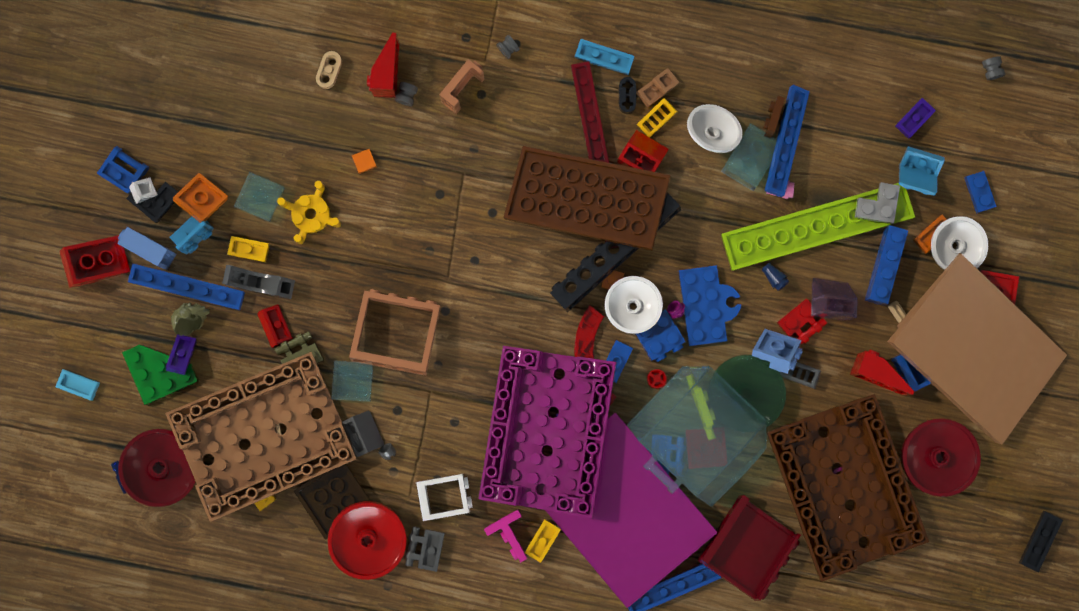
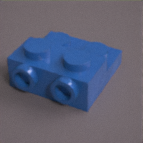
M666 309L662 311L659 320L652 328L636 334L651 361L655 359L656 362L666 358L665 353L670 350L675 353L682 349V344L686 342Z

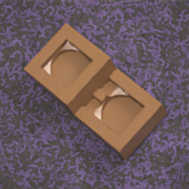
M667 68L638 90L636 94L646 107L649 108L680 82Z

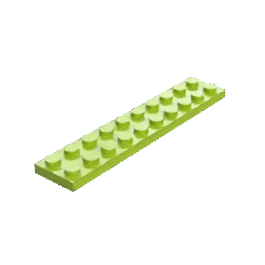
M900 186L893 224L855 218L857 199L864 198L877 201L878 189L722 233L721 238L731 271L914 219L915 215L907 189Z

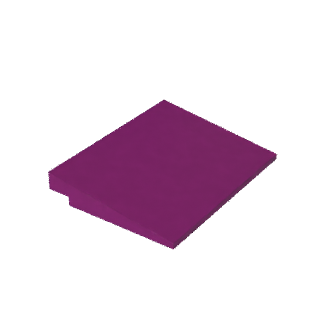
M616 413L609 417L607 421L593 519L545 510L626 608L630 607L717 534L712 525ZM540 484L537 488L538 493L544 495L547 487L544 484Z

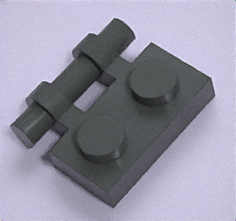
M412 527V532L408 537V540H410L408 551L405 552V565L413 566L415 559L419 560L418 568L437 572L445 533L425 529L424 536H419L420 528ZM417 542L423 543L421 554L415 553Z

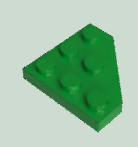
M140 344L122 352L144 405H148L199 382L195 370L190 363L185 375L166 371L169 359L167 354Z

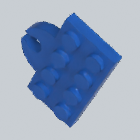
M717 265L679 270L682 301L685 305L684 316L688 345L696 346L727 342L725 322L732 320L738 315L741 304L731 308L727 306L726 299L728 297L740 298L739 293L729 285L719 284Z

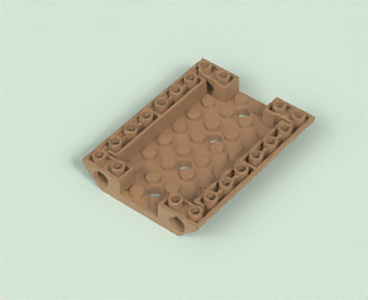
M312 352L165 413L178 446L186 456L197 483L195 485L210 522L356 460L350 440ZM316 408H320L323 412L320 419L312 417V411ZM280 423L285 424L287 427L286 432L282 435L276 432V425ZM243 439H248L251 443L250 448L247 450H243L240 447V442ZM207 454H211L214 457L213 464L209 466L204 463V457Z

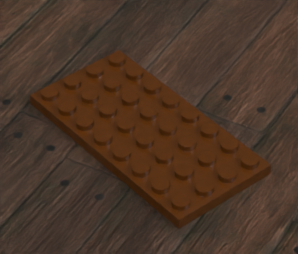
M523 146L503 218L518 223L653 251L671 176Z

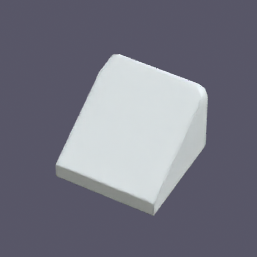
M151 178L132 182L129 186L136 204L158 195Z

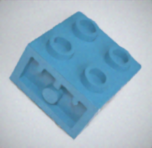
M191 216L169 238L177 245L175 248L178 251L187 255L188 253H193L198 248L197 244L208 239L212 235L211 231L214 227L207 220L200 223Z

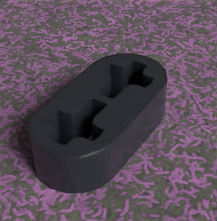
M624 77L619 84V109L624 114H631L636 107V82L631 77ZM626 82L633 86L630 87L629 94H626V88L622 87ZM626 98H629V104L633 105L629 109L622 106V104H625Z

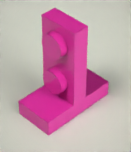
M517 509L485 527L484 531L489 536L502 529L503 532L500 534L504 542L510 543L512 547L510 552L515 560L519 559L521 563L527 559V556L509 525L511 522L522 517Z

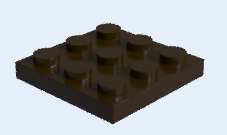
M347 464L316 476L294 490V493L325 540L328 538L333 520L343 509L354 503L371 501Z

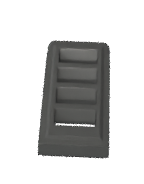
M798 362L796 366L799 367L796 378L792 377L793 370H790L788 375L784 372H778L780 377L813 389L816 388L821 375V370ZM803 369L807 370L804 379L800 380ZM813 372L814 375L811 383L807 382L808 378L810 376V373Z

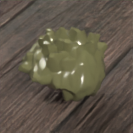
M190 302L183 303L171 316L175 334L188 336L193 331L200 330L210 310L205 309V306H201L198 303L194 305Z

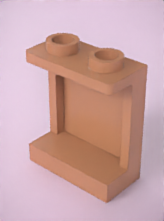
M468 59L439 94L441 103L457 115L461 110L459 100L456 99L457 95L472 77L477 78L481 82L484 81L483 67L478 62L473 61L472 63Z

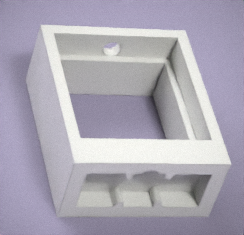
M463 474L416 482L423 521L469 513V508H473L471 496L467 497L466 489H469L468 477H464ZM458 480L463 508L431 514L426 486Z

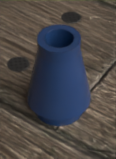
M771 263L763 267L762 271L773 289L780 291L789 283L788 276Z

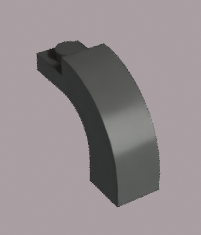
M226 265L222 284L251 292L291 299L295 280Z

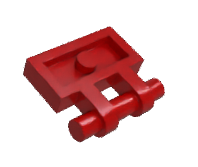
M806 298L776 323L787 336L790 337L795 333L798 337L797 339L801 340L800 345H802L803 343L806 344L809 338L816 332H821L823 330L822 327L827 324V321L824 318H821L818 322L815 321L814 317L819 312ZM808 322L811 327L807 331L802 332L800 328Z

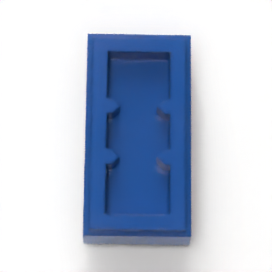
M617 340L606 361L617 362L614 376L615 383H617L633 348Z

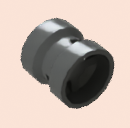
M1001 56L982 61L983 68L987 71L985 74L987 80H994L1005 76V71L1001 68Z
M400 82L398 87L400 92L396 94L395 101L412 107L414 103L413 96L417 94L418 87L406 82Z

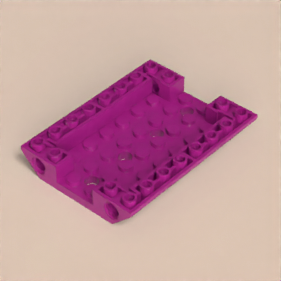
M503 346L478 499L593 519L617 362ZM558 369H563L565 372V376L561 380H558L555 376ZM552 407H556L559 410L556 418H552L549 414ZM550 445L553 453L547 457L544 455L543 449L545 446ZM540 484H544L547 487L544 495H540L537 491Z

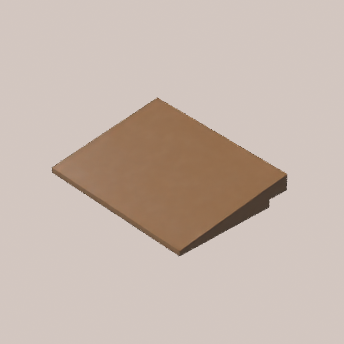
M961 253L955 257L897 325L898 329L887 341L995 443L1001 445L1067 356Z

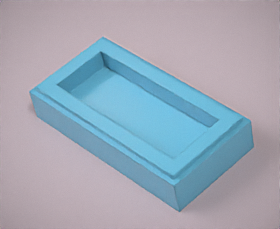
M62 369L56 388L93 401L100 383Z

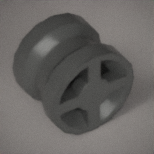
M509 35L505 37L503 42L496 44L499 51L507 59L511 57L513 52L520 50L516 42Z

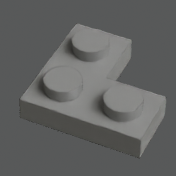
M881 182L879 184L877 201L858 198L855 218L893 224L900 186Z

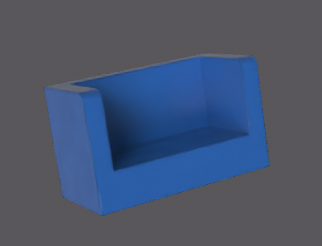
M901 354L891 358L899 375L914 392L931 384Z

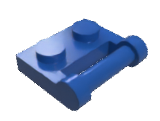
M116 146L97 174L130 195L129 186L132 182L141 180L149 170V166L139 163L122 152L120 147ZM119 158L137 171L133 175L114 161Z

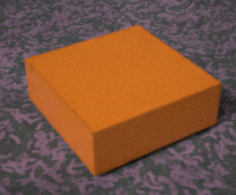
M370 149L352 155L359 174L377 167Z

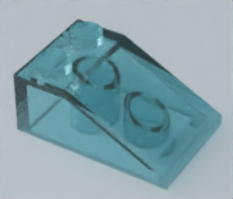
M750 123L739 145L734 149L721 172L754 191L771 164L777 139L773 136L772 138L765 137L763 130Z

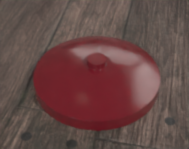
M931 419L917 425L908 434L902 447L901 461L905 475L917 489L929 495L947 497L964 491L972 484L979 472L981 454L975 437L965 426L949 419Z
M152 429L140 433L126 445L120 456L118 474L121 485L133 500L142 505L166 507L175 504L191 491L196 482L183 450L179 448L171 430Z

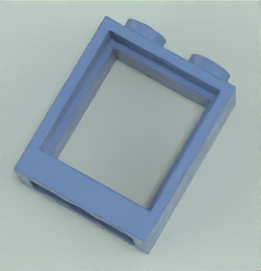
M129 227L126 230H122L118 237L119 241L117 244L165 270H168L177 255Z

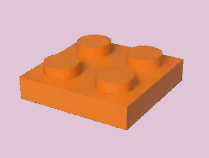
M200 173L173 197V201L200 223L206 221L228 200V195Z

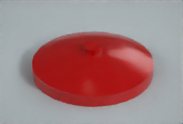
M363 501L346 507L335 517L328 533V550L334 564L348 576L362 580L376 579L391 572L401 561L406 548V532L401 519L391 508L378 502Z

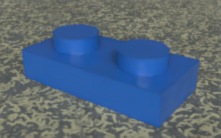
M984 171L964 177L976 213L997 207Z

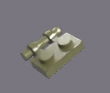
M309 331L304 334L300 333L296 335L297 338L289 342L285 341L281 343V346L275 348L277 355L285 352L287 356L280 360L282 364L312 352L317 364L324 361L316 343L308 346L306 341L312 338ZM301 345L302 350L293 354L291 349Z

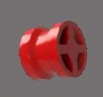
M660 369L650 371L646 377L648 385L654 389L663 387L667 381L666 374Z

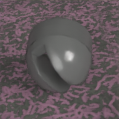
M387 443L380 448L379 454L383 459L391 460L390 457L392 455L395 457L396 451L391 443Z

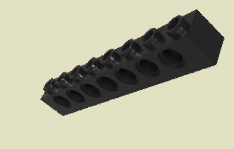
M668 192L658 231L681 211L680 205ZM608 241L604 244L600 243L590 257L586 256L582 259L581 265L576 270L574 268L566 274V279L562 282H557L551 288L550 294L568 313L639 248ZM613 246L620 248L616 254L610 253V249ZM598 259L605 260L603 266L597 267L595 265ZM590 272L591 276L589 279L583 280L581 279L582 274ZM569 285H576L577 287L574 292H567Z

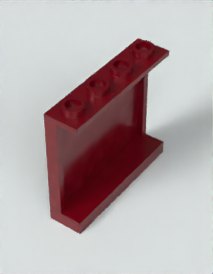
M740 495L716 530L717 534L711 538L697 561L754 601H761V599L764 600L768 595L770 584L775 583L778 579L780 568L788 563L790 552L798 547L800 543L798 539L801 534H794L750 503L748 497Z

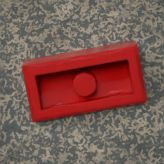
M279 304L262 309L257 313L271 348L293 339Z

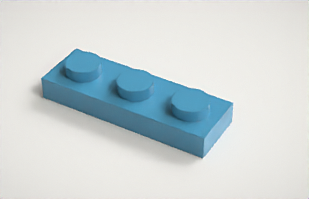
M580 39L575 54L576 59L585 62L589 61L591 64L625 75H629L634 60L633 55Z

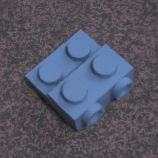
M764 329L753 349L752 356L769 361V368L788 374L789 370L794 371L797 359L799 360L803 350L800 348L801 340Z

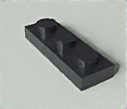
M1046 511L1042 512L1019 564L1039 573L1063 522L1062 519Z

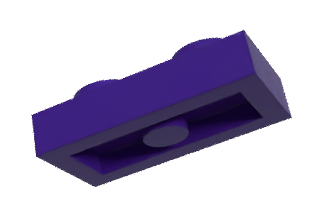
M921 98L895 127L909 139L936 110Z
M177 334L166 365V371L182 375L186 374L197 342L196 338Z

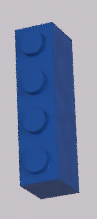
M891 225L884 228L865 301L881 306L889 303L908 230Z

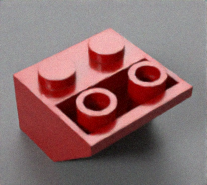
M636 130L620 154L617 163L622 166L656 172L669 149Z

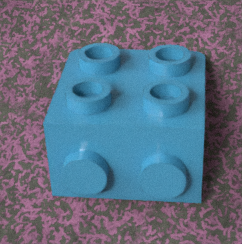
M908 146L899 165V185L905 189H912L925 195L935 196L937 193V176L944 164L945 157Z

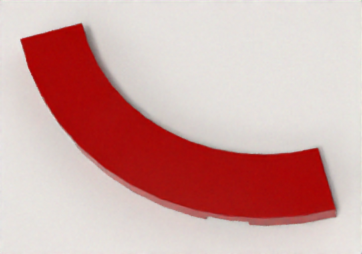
M590 305L583 314L576 332L574 357L594 359L595 336L605 316ZM613 393L611 395L610 406L617 398Z

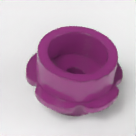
M673 301L668 305L667 312L673 319L680 318L685 312V305L679 301Z

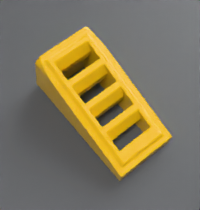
M663 98L637 125L650 138L678 111L666 98ZM662 105L670 111L669 115L661 108ZM657 110L665 117L663 120L655 113ZM651 116H653L659 122L657 126L650 119ZM645 121L654 128L652 131L644 124Z

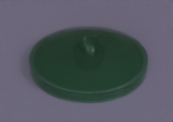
M740 355L726 360L715 370L708 386V400L715 417L723 425L739 432H756L770 426L779 417L785 405L786 387L780 372L769 368V361L761 360L752 355Z

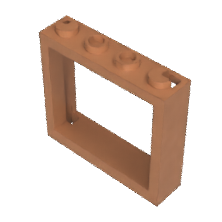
M373 289L364 291L350 351V360L352 362L427 376L441 310L440 305L430 300L421 302L415 297L400 298L398 294L394 293L385 295ZM369 300L433 312L422 363L358 351Z

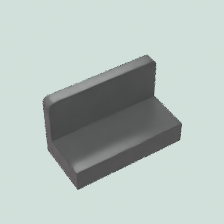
M370 411L355 415L342 422L356 457L384 446Z

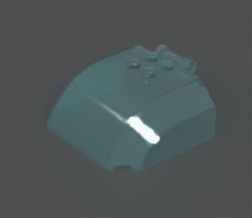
M682 366L627 424L638 441L653 455L643 465L646 470L649 469L668 488L667 490L671 494L681 484H684L697 498L711 507L751 468L767 448L766 419L711 366ZM657 460L677 478L674 482L654 464Z

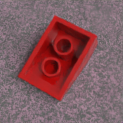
M393 32L371 68V75H367V87H369V91L372 92L374 97L395 98L397 94L400 42L397 34Z
M119 235L66 246L59 251L69 288L130 272L124 247L117 244Z
M869 350L857 354L850 375L903 396L914 394V390L884 358L879 357L880 353Z

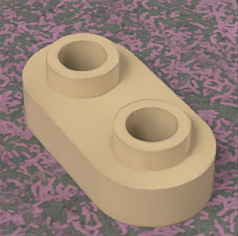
M329 51L325 53L320 63L316 82L323 89L332 88L338 77L342 59L337 52ZM331 60H336L334 65L329 64ZM325 77L330 78L329 82L327 83L323 82V79Z

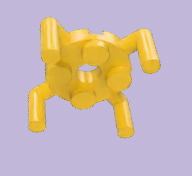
M321 181L315 182L317 189L314 195H303L295 203L288 202L282 197L277 200L281 207L291 210L292 221L300 229L299 234L294 236V241L298 244L304 243L307 233H316L324 229L327 224L336 228L341 226V222L337 218L330 217L329 207L321 198L325 190V186ZM309 209L316 211V216L313 219L306 217V212Z

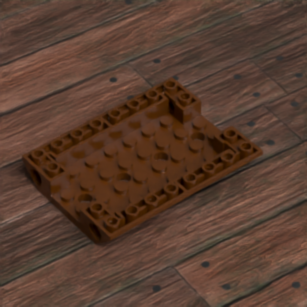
M875 394L844 403L767 432L820 582L855 570L858 565L885 555H895L929 542ZM822 426L828 431L827 436L824 438L818 434V430ZM834 463H838L841 467V471L838 474L832 472V465ZM848 500L854 502V508L851 511L845 508V503ZM863 536L868 540V544L864 548L859 546V539Z

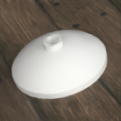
M710 104L698 106L688 117L687 128L689 134L698 145L708 151L716 153L730 152L739 145L742 139V127L739 121L731 112L720 106Z
M952 217L943 221L934 231L931 240V252L936 263L944 270L959 253L978 268L986 258L988 238L982 226L975 220L968 217ZM954 242L957 244L956 249L952 246Z
M628 276L618 280L610 287L605 298V312L609 321L614 327L625 333L638 334L649 330L657 323L662 313L663 302L658 288L651 281L643 277ZM630 304H636L637 308L635 310L630 309Z

